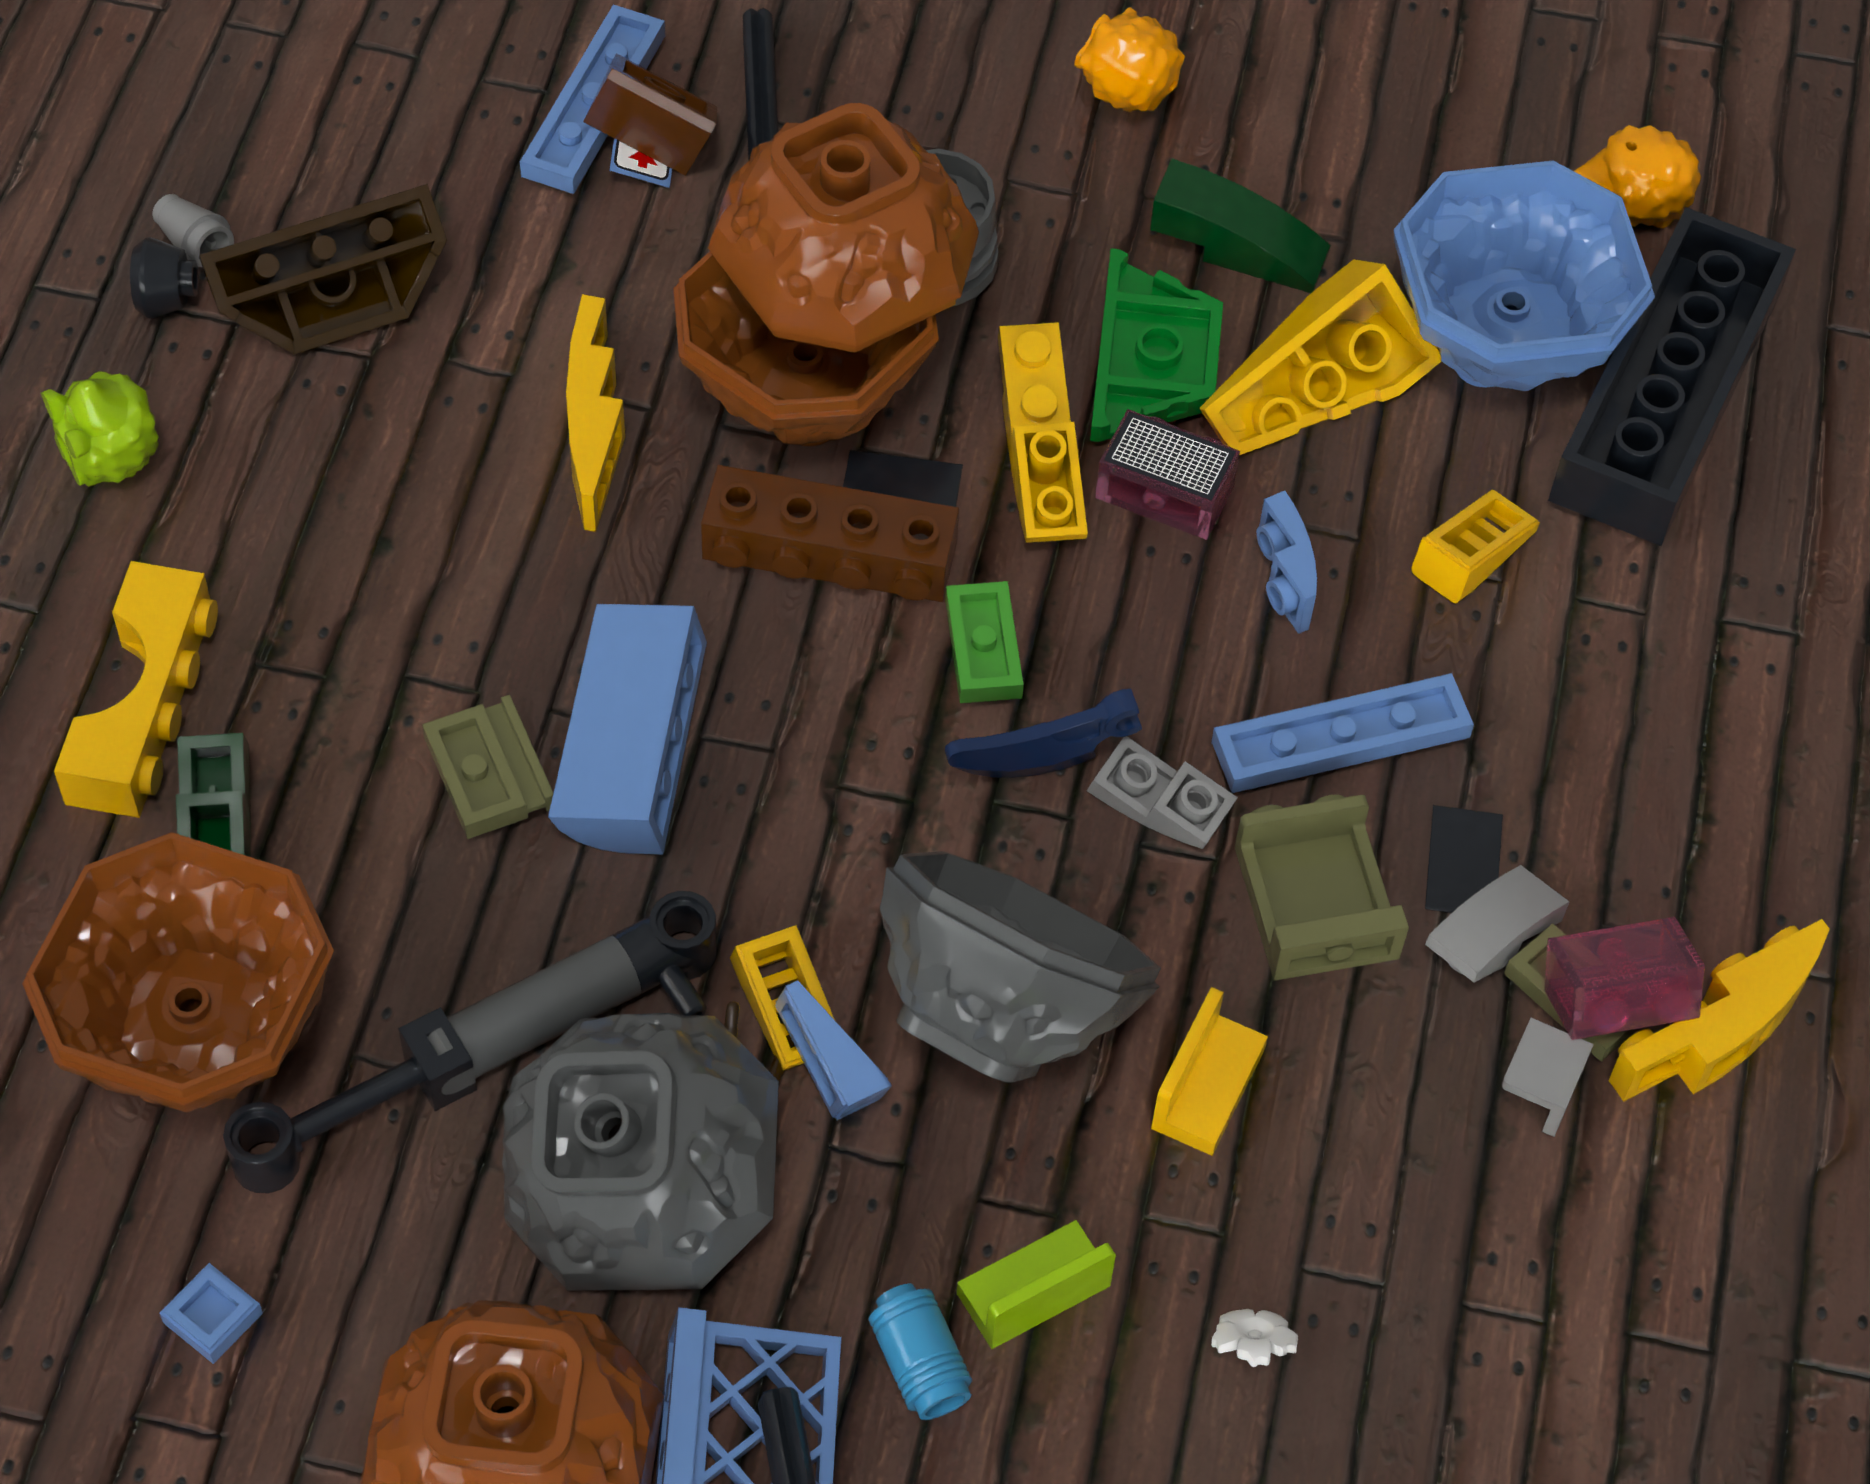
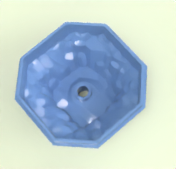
M1554 160L1443 172L1393 230L1403 283L1412 301L1422 338L1430 344L1439 347L1443 363L1454 369L1465 382L1477 387H1501L1529 391L1546 381L1562 377H1576L1589 368L1603 365L1655 298L1652 283L1622 197Z

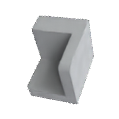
M1530 1018L1504 1076L1502 1087L1512 1094L1550 1109L1542 1132L1555 1137L1594 1044L1578 1037L1574 1038L1569 1033Z

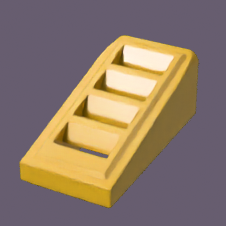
M1492 489L1422 538L1411 567L1412 573L1452 603H1458L1474 591L1537 531L1540 522ZM1487 517L1488 519L1496 523L1498 526L1506 530V532L1503 533L1498 528L1487 522L1485 518Z
M797 925L737 945L730 956L739 983L774 1056H777L781 1064L782 1070L804 1064L796 1046L790 1048L786 1038L789 1033L784 1023H780L777 1015L778 1011L775 1008L777 999L771 1000L768 990L798 980L834 1019ZM785 959L789 969L762 978L759 968Z

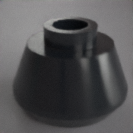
M146 237L134 246L130 262V287L133 305L138 312L148 319H154L184 308L187 304L188 296H197L199 286L198 266L195 260H187L184 249L152 237Z

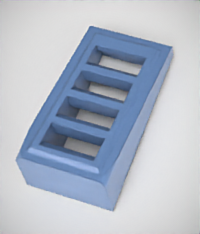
M798 980L785 986L776 1001L775 1008L832 1118H835L837 1121L880 1100L892 1087L888 1078Z

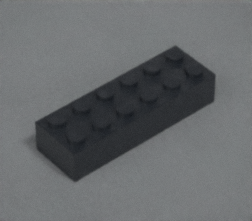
M1685 207L1650 278L1655 298L1614 350L1561 456L1548 501L1662 546L1779 298L1796 252L1795 248Z

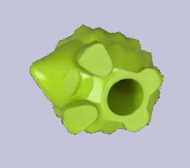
M98 371L88 379L73 381L65 395L52 389L41 392L46 409L53 421L54 438L58 449L70 467L79 486L85 484L90 487L101 482L120 483L125 478L134 477L137 471L142 470L144 465L149 463L150 456L155 454L159 446V436L155 430V416L150 411L146 390L134 383L128 375L120 373L112 375L107 372Z

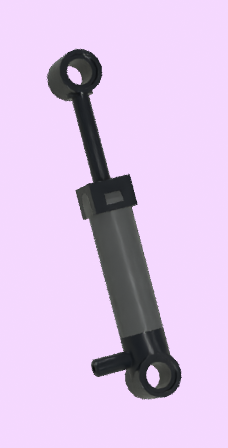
M676 891L666 894L656 902L650 916L446 1017L440 1007L398 1028L404 1062L292 1118L281 1107L269 1102H254L242 1106L232 1113L225 1124L223 1134L235 1179L243 1188L254 1193L269 1194L282 1190L294 1180L299 1172L301 1161L299 1152L303 1151L301 1143L418 1084L434 1111H437L477 1090L475 1078L564 1034L579 1019L595 1018L660 984L680 1015H705L707 1007L690 980L705 974L711 969L716 960V914L712 904L704 896L692 891ZM681 931L696 934V936L687 940H677L671 937L673 934ZM264 1141L276 1143L273 1149L263 1154H251L248 1152L254 1145Z

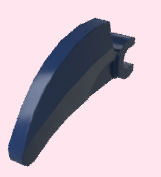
M1122 689L1106 696L1094 708L1012 732L986 737L958 739L948 743L944 751L948 763L952 767L974 775L997 778L1041 775L1063 770L1095 758V747L1110 736L1126 737L1142 730L1137 715L1139 714V708L1132 690Z

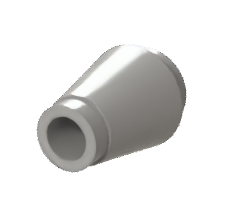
M175 194L163 196L153 208L152 216L155 223L159 225L174 246L185 250L187 260H195L198 267H202L199 255L234 244V236L230 230V225L223 216L193 204Z

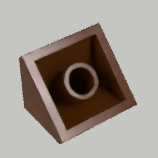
M616 53L583 122L686 176L717 123V106Z

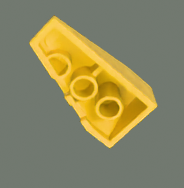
M1353 259L1309 294L1199 409L1224 447L1236 451L1234 457L1298 434L1299 430L1327 419L1335 420L1349 415L1351 410L1375 401L1384 402L1400 396L1442 361L1437 347L1422 338L1415 312L1385 264Z

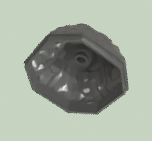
M945 851L900 854L895 867L886 868L880 912L884 928L891 942L887 968L900 995L899 997L904 1003L896 1022L917 1038L987 1076L1005 1082H1016L1036 1076L1043 1063L1056 1062L1062 1058L1079 1054L1087 1049L1091 1041L1098 1035L1110 1031L1123 1023L1160 987L1155 983L1161 967L1127 937L1016 877Z
M649 1013L579 1019L546 1052L542 1053L538 1059L534 1060L513 1077L509 1096L503 1105L505 1118L504 1137L502 1139L504 1147L502 1166L504 1172V1218L506 1224L567 1291L703 1289L773 1219L779 1081L715 1016ZM622 1123L618 1133L609 1140L608 1137L611 1129L615 1125Z

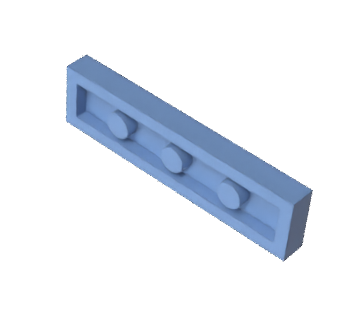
M613 4L520 160L521 177L572 194L575 193L608 136L583 121L615 54L617 53L647 69L665 38L664 20Z
M1452 673L1215 727L1212 744L1231 793H1236L1467 739L1471 736L1474 723Z

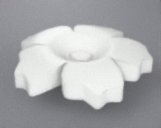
M1241 1309L1230 1311L1220 1316L1216 1332L1212 1337L1211 1346L1216 1347L1218 1353L1237 1350V1357L1247 1360L1252 1367L1257 1365L1267 1366L1270 1363L1271 1353L1278 1356L1296 1353L1298 1335L1290 1330L1288 1322L1276 1313L1261 1310L1255 1315L1253 1310Z

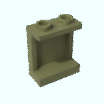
M1328 795L1317 799L1313 803L1284 808L1279 805H1267L1257 808L1251 813L1244 814L1240 818L1235 851L1273 981L1400 959L1409 926L1402 905L1390 906L1366 831L1365 822L1369 806L1365 795L1351 797Z

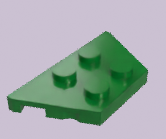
M1113 248L1110 249L1090 441L1095 442L1115 438L1129 412L1161 424L1200 414L1202 412L1199 408L1216 391L1223 302L1200 290L1186 288L1179 279L1161 270L1153 277L1128 264V253Z

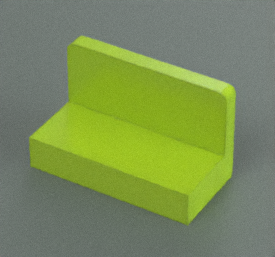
M1077 1220L958 1281L956 1294L992 1350L1110 1287L1116 1254L1109 1243L1094 1248Z

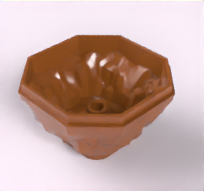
M848 103L803 123L786 122L769 142L761 143L752 149L750 160L731 177L723 197L708 249L775 337L857 352L954 306L956 300L961 298L979 230L974 217L964 203L959 187L945 171L936 154L928 153L911 132L896 123L886 120L874 107L862 103Z
M708 252L679 278V283L673 288L678 351L682 364L699 377L705 391L720 400L728 413L745 419L758 429L768 432L774 431L776 437L785 444L817 446L829 440H837L857 433L868 426L874 415L887 405L894 392L904 388L939 341L936 314L857 352L775 337L711 252Z
M171 832L84 866L26 973L22 984L53 1060L61 1070L83 1076L106 1090L139 1096L148 1103H157L188 1113L200 1107L205 1108L224 1098L235 1099L242 1090L258 1085L277 1074L282 1061L298 1041L304 1024L321 999L326 972L334 949L298 874L271 863Z
M478 1300L475 1303L466 1302L457 1309H450L445 1317L428 1322L411 1332L407 1343L385 1360L373 1420L369 1430L360 1484H651L664 1394L599 1315L555 1310L541 1305L531 1306L509 1301ZM505 1406L516 1408L507 1413H496L497 1410Z

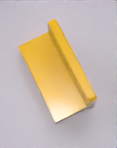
M1213 987L1210 988L1159 1089L1151 1129L1213 1156L1254 1073L1268 1039V1036L1220 1016L1224 992Z

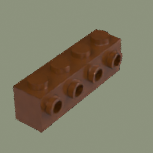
M717 465L701 522L702 559L716 561L723 566L731 568L743 566L777 572L781 576L792 579L804 577L837 583L848 589L866 588L898 594L909 600L927 599L943 602L957 545L959 507Z

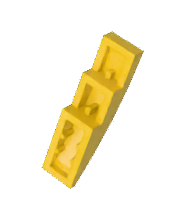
M582 294L570 342L566 400L573 484L584 530L596 532L625 439L623 400L613 398L616 389L614 348L604 347L608 337L605 298Z

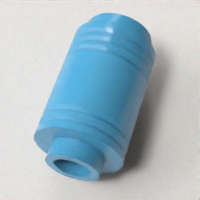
M908 1283L884 1292L877 1298L876 1304L878 1308L871 1313L868 1321L871 1327H873V1332L876 1335L895 1382L898 1384L901 1395L905 1399L908 1410L917 1411L921 1420H930L946 1415L964 1405L971 1398L968 1386L971 1384L972 1378L969 1371H967L966 1364L960 1355V1351L941 1309L938 1307L932 1290H916L914 1284Z

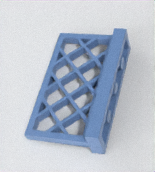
M678 1307L668 1334L663 1389L664 1402L660 1424L655 1484H708L723 1471L734 1484H754L738 1466L736 1461L761 1441L765 1445L760 1416L741 1394L765 1375L770 1378L778 1389L792 1387L798 1392L802 1415L818 1433V1446L810 1452L812 1465L817 1461L815 1483L833 1484L841 1337L706 1321L707 1311ZM715 1343L743 1347L757 1363L758 1367L735 1385H732L714 1364ZM764 1349L774 1350L777 1352L774 1353L772 1356H769V1354ZM793 1353L823 1356L822 1379L804 1394L778 1366ZM713 1385L721 1395L710 1403ZM821 1394L819 1413L810 1402ZM728 1404L754 1432L729 1453L708 1431L709 1419ZM706 1452H708L716 1463L705 1471Z

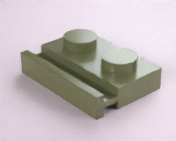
M510 695L501 697V703L487 708L480 704L422 724L424 739L467 839L527 819L528 813L545 807L546 811H550L553 791Z

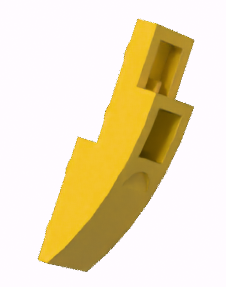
M1059 322L999 326L998 345L1004 388L1002 405L1014 490L1025 542L1087 539L1088 531L1075 424L1070 420Z
M1823 919L1801 930H1798L1796 926H1789L1781 930L1768 940L1764 949L1748 957H1745L1743 953H1736L1726 958L1711 972L1712 981L1703 1001H1698L1689 1006L1695 1017L1674 1020L1671 1025L1656 1033H1653L1649 1028L1643 1029L1625 1040L1618 1048L1619 1057L1608 1080L1623 1102L1676 1074L1681 1077L1692 1094H1695L1719 1080L1746 1060L1771 1036L1789 1013L1802 991L1830 930Z

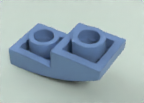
M1282 491L1264 499L1256 536L1262 553L1268 560L1272 561L1269 581L1266 584L1268 599L1273 609L1279 615H1286L1297 633L1300 634L1309 630L1317 592L1316 564L1305 525L1287 492Z

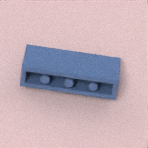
M596 604L548 818L559 831L579 843L600 850L619 853L663 855L707 644L694 606Z

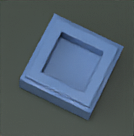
M208 1263L159 1314L162 1322L214 1364L263 1312L260 1303Z

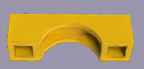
M131 561L112 613L122 648L137 656L145 664L142 676L135 688L114 706L94 714L73 717L54 773L65 805L140 818L147 796H154L159 790L163 776V760L161 756L166 742H174L179 733L182 718L180 701L185 688L192 689L197 681L200 668L198 650L203 636L211 637L214 632L218 605L216 600L210 599L204 573Z

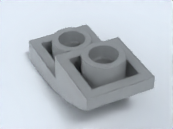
M1127 736L1123 737L1086 790L1107 805L1142 825L1165 836L1201 849L1208 843L1238 798L1186 761L1176 771Z
M1520 865L1489 883L1460 905L1429 934L1425 945L1447 961L1455 971L1465 975L1472 982H1476L1507 966L1508 961L1518 953L1523 941L1544 931L1552 923L1556 925L1562 922L1569 901Z

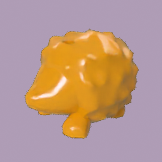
M1129 7L1122 14L1112 19L1106 14L1099 17L1093 25L1091 35L1086 44L1076 55L1074 66L1077 69H1083L1086 81L1092 85L1094 96L1104 102L1111 103L1113 108H1122L1127 112L1137 109L1141 111H1154L1161 101L1177 87L1185 55L1178 48L1177 36L1174 32L1164 29L1156 18L1137 16V11Z
M1628 125L1623 130H1618L1608 138L1605 148L1584 165L1574 170V172L1621 196L1633 227L1641 223L1664 229L1674 219H1680L1685 207L1688 208L1693 204L1695 193L1701 180L1698 170L1699 160L1691 150L1689 143L1684 140H1677L1670 131L1661 132L1651 125L1642 128Z

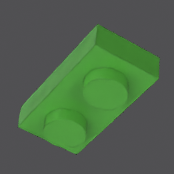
M1008 581L946 586L945 602L960 703L1022 699L1024 684Z

